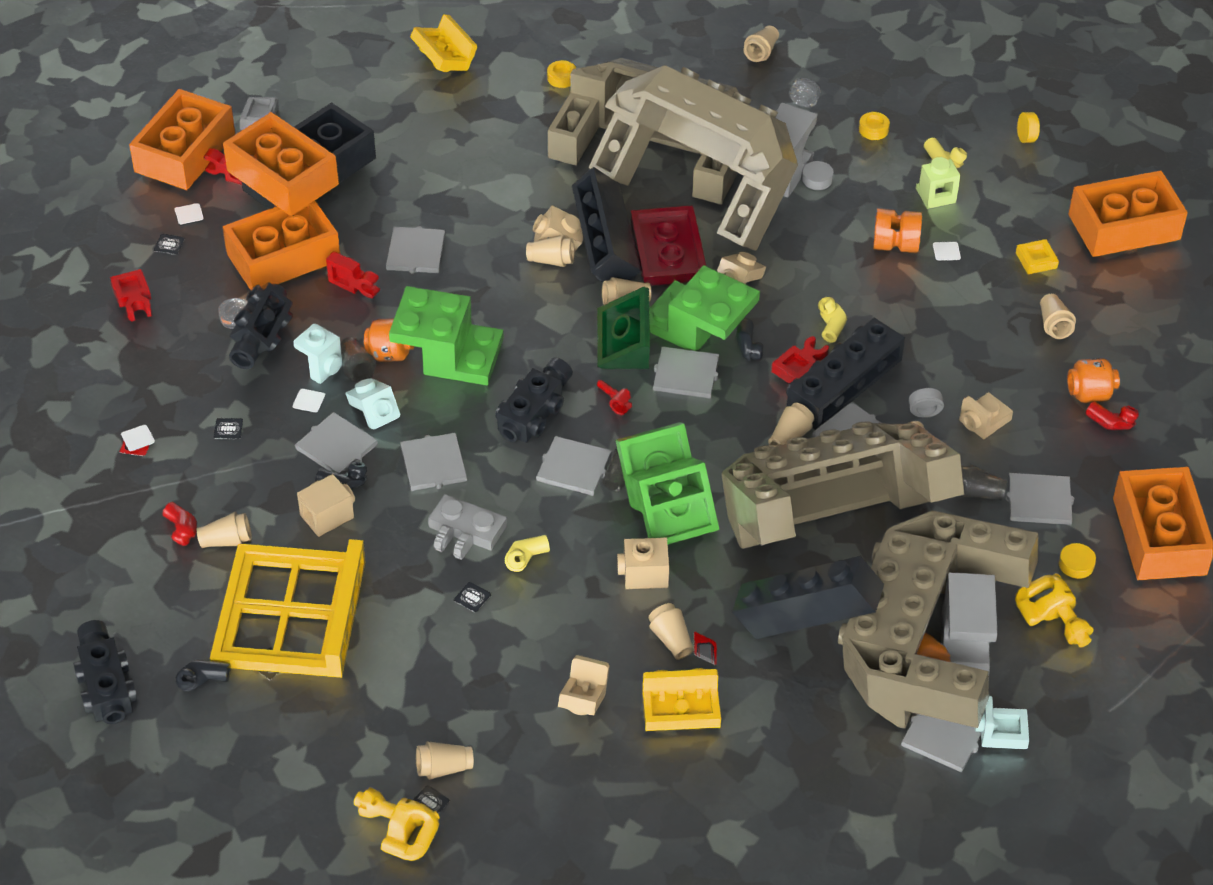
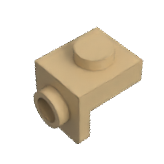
M553 205L544 215L540 214L534 222L532 229L535 232L534 241L565 235L566 238L573 239L575 251L582 244L583 234L579 218Z
M739 252V254L722 257L717 271L746 284L750 281L762 279L766 267L756 262L757 258L746 252Z
M576 655L572 660L570 678L560 693L558 707L569 709L574 714L594 716L606 694L609 663Z

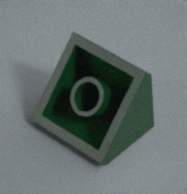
M644 286L597 308V367L601 369H649V288Z

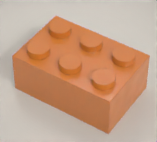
M178 89L129 144L134 172L188 190L210 162L203 157L208 149L213 148L221 152L224 148L223 142L235 135L232 106Z
M272 112L223 142L227 171L290 216H293L339 185L336 156Z
M1160 170L1076 186L1073 189L1068 215L1092 257L1181 240L1188 212L1164 173Z
M313 201L293 216H290L279 207H274L223 226L227 255L250 290L256 285L263 286L268 282L280 284L327 266L326 258L333 251L340 254L338 232L316 201Z
M1189 467L1120 471L1113 500L1137 580L1207 575L1213 558V540Z

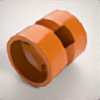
M877 208L873 249L891 251L894 247H898L900 252L918 253L922 212L904 211L901 215H897L893 209Z

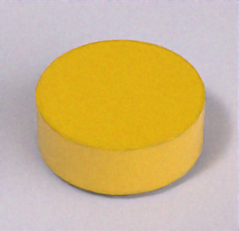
M564 60L551 63L547 68L549 84L557 88L570 87V73L573 69H577L576 66Z
M866 113L860 118L859 133L869 140L883 139L889 133L890 121L882 113Z
M1022 112L1017 122L1018 137L1022 143H1034L1038 139L1040 132L1039 118L1034 112Z
M1072 543L1062 549L1059 567L1065 575L1081 579L1092 574L1096 563V555L1090 547L1080 543Z

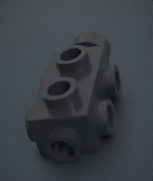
M270 282L263 286L256 285L246 296L248 303L236 315L234 319L236 325L230 334V337L236 343L229 354V359L235 366L241 369H251L260 353L264 351L270 352L279 344L281 337L277 334L279 329L284 328L293 317V314L289 311L293 302L286 297L287 292L282 286L271 284Z
M552 358L544 367L543 372L532 368L525 378L518 380L513 393L507 401L503 400L499 404L495 417L498 423V430H500L501 435L506 440L516 442L519 439L527 443L532 436L539 437L543 433L546 426V418L550 413L558 414L564 403L562 386L573 375L572 368L567 362L560 358Z
M91 620L83 623L77 630L80 646H77L80 661L74 662L73 665L78 684L86 682L87 691L80 692L85 713L93 712L95 722L104 721L106 724H116L124 720L126 714L133 713L131 702L138 701L133 680L125 681L123 673L130 671L125 650L117 651L114 637L109 638L106 624L103 621Z

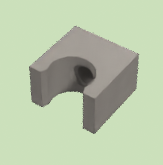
M781 103L776 110L778 112L776 119L786 123L798 162V166L783 195L789 198L802 178L803 167L813 161L814 152L805 150L804 147L810 132L817 123V114Z
M948 572L940 616L941 644L948 650L952 663L990 672L989 642H996L995 575Z

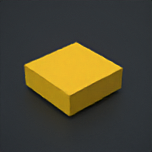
M1047 239L1017 245L1016 255L1027 274L1057 269L1059 260Z

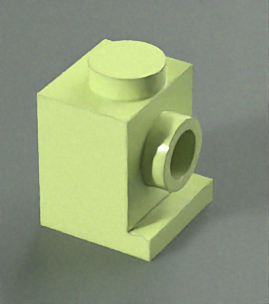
M936 157L931 163L922 165L920 182L916 184V190L927 209L956 203L960 174L952 160ZM942 188V193L935 194L936 189Z

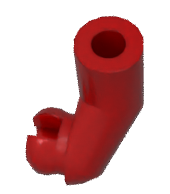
M1095 401L1088 406L1085 412L1086 416L1107 430L1131 429L1136 425L1135 420L1139 417L1138 410L1132 406H1123L1120 413H1112Z
M170 502L165 506L163 516L175 524L176 530L172 533L171 538L176 543L187 546L191 537L194 538L197 533V520L191 513L176 503Z

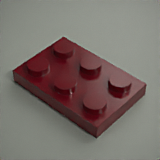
M693 205L631 211V225L643 283H650V286L672 284L675 280L680 283H687L703 265L706 266Z

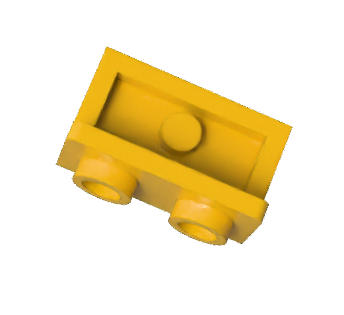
M447 14L442 16L438 28L414 27L410 36L418 45L419 50L426 54L433 62L434 67L443 72H449L450 70L468 71L477 50V44Z
M717 669L656 670L643 673L642 696L646 731L720 728L721 714Z

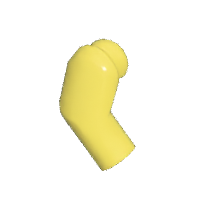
M929 138L924 143V148L932 160L936 157H943L947 160L951 159L956 169L964 165L963 161L966 160L967 153L962 148L954 147L950 153L943 149L936 138Z
M824 297L818 303L820 315L827 324L822 332V337L827 342L833 343L838 339L843 330L847 316L832 297Z
M541 535L515 541L505 556L507 568L514 572L522 571L533 555L549 552L547 536Z

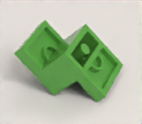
M703 265L686 285L675 280L649 308L650 333L685 350L698 351L712 334L725 340L758 303L760 291Z
M410 286L405 288L389 331L390 342L422 347L424 375L486 386L489 385L504 339L503 329L472 324L470 296Z
M679 422L615 440L630 507L643 513L648 538H667V545L720 530L705 462L691 456L684 423Z

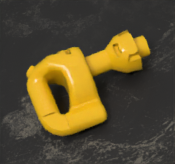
M1059 574L1044 575L1030 582L1029 588L1021 587L1018 589L1015 595V602L1028 625L1034 626L1042 620L1051 621L1061 617L1065 624L1064 635L1070 645L1078 644L1079 647H1084L1091 642L1090 636L1094 629L1085 619L1076 616L1073 611L1076 606V597ZM1048 589H1052L1050 593L1035 602L1029 600Z
M369 787L365 792L359 791L355 796L354 805L359 807L358 813L360 816L374 818L381 815L390 819L387 835L381 843V850L383 852L409 861L418 860L424 856L439 827L440 817L436 810L433 811L426 805L408 798H401L396 805L386 801L383 794L372 787ZM422 826L414 844L409 845L408 840L414 829Z

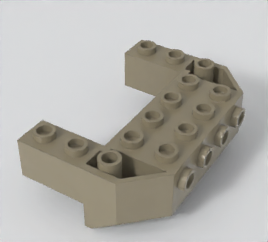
M618 58L593 66L573 69L570 73L571 92L548 129V158L577 166L598 128L607 129L614 111L605 107L607 101L626 81L659 67ZM698 78L697 80L704 84H707L708 80L702 78ZM718 83L726 87L723 93L732 97L734 92L739 93L736 87ZM655 130L650 141L701 154L694 167L692 197L722 204L738 172Z
M664 65L626 81L605 105L606 108L614 111V114L588 168L595 167L616 182L629 186L655 130L729 166L731 170L744 175L718 228L717 234L743 247L757 251L798 166L786 123L776 119L778 112L762 104L759 109L749 106L752 99L737 92H734L732 97L723 93L726 87L710 79L707 84L697 81L700 75L685 67L679 72Z
M867 421L853 424L852 428L842 431L830 429L822 431L820 436L809 439L796 437L788 440L787 444L776 447L772 445L759 446L754 449V452L743 454L721 472L728 519L742 549L796 537L795 524L891 501L899 509L964 495L960 454L915 423L886 424Z
M933 510L886 530L882 542H876L872 554L873 564L871 569L884 583L876 613L850 618L848 623L841 625L838 636V643L843 645L844 670L871 709L903 729H906L911 713L975 728L979 727L989 699V671L917 655L938 597L940 593L945 594L948 572L995 575V581L1029 588L1038 563L1039 533Z

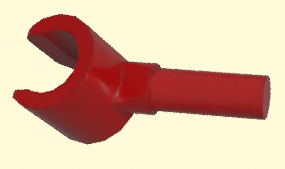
M603 380L597 382V387L612 398L609 401V405L616 414L622 416L632 407V403L628 401L631 398L628 389L623 388L618 391Z

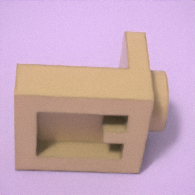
M989 392L976 401L967 396L962 401L959 421L968 430L975 432L982 439H986L1012 420L1013 410Z

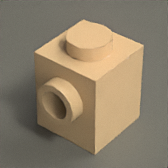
M334 474L316 481L309 487L297 492L300 516L318 537L354 518L353 503L355 502V496L351 488L347 484L342 485Z
M667 538L624 539V553L617 554L618 575H625V589L668 588L669 557Z

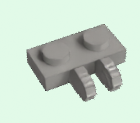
M446 494L443 495L428 518L429 527L439 531L434 540L433 547L435 550L442 552L449 545L453 537L459 538L454 546L453 555L461 560L464 559L473 544L492 551L507 527V517Z

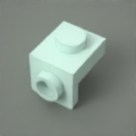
M312 324L294 340V347L308 355L310 377L320 384L323 383L330 375L337 373L343 365L340 337L323 327Z
M372 378L362 380L355 384L354 389L345 393L349 405L363 411L368 427L373 430L400 417L391 386Z
M989 696L978 728L974 727L975 732H981L982 747L1027 749L1029 744L1027 709L993 708L992 696Z

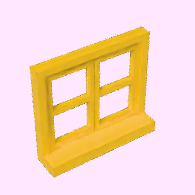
M349 539L346 552L238 544L210 654V661L230 663L232 669L342 678L366 563L363 540ZM253 565L291 568L284 601L246 598ZM300 569L338 572L331 605L293 602ZM242 613L280 616L273 650L234 647ZM289 617L328 620L321 654L282 651Z

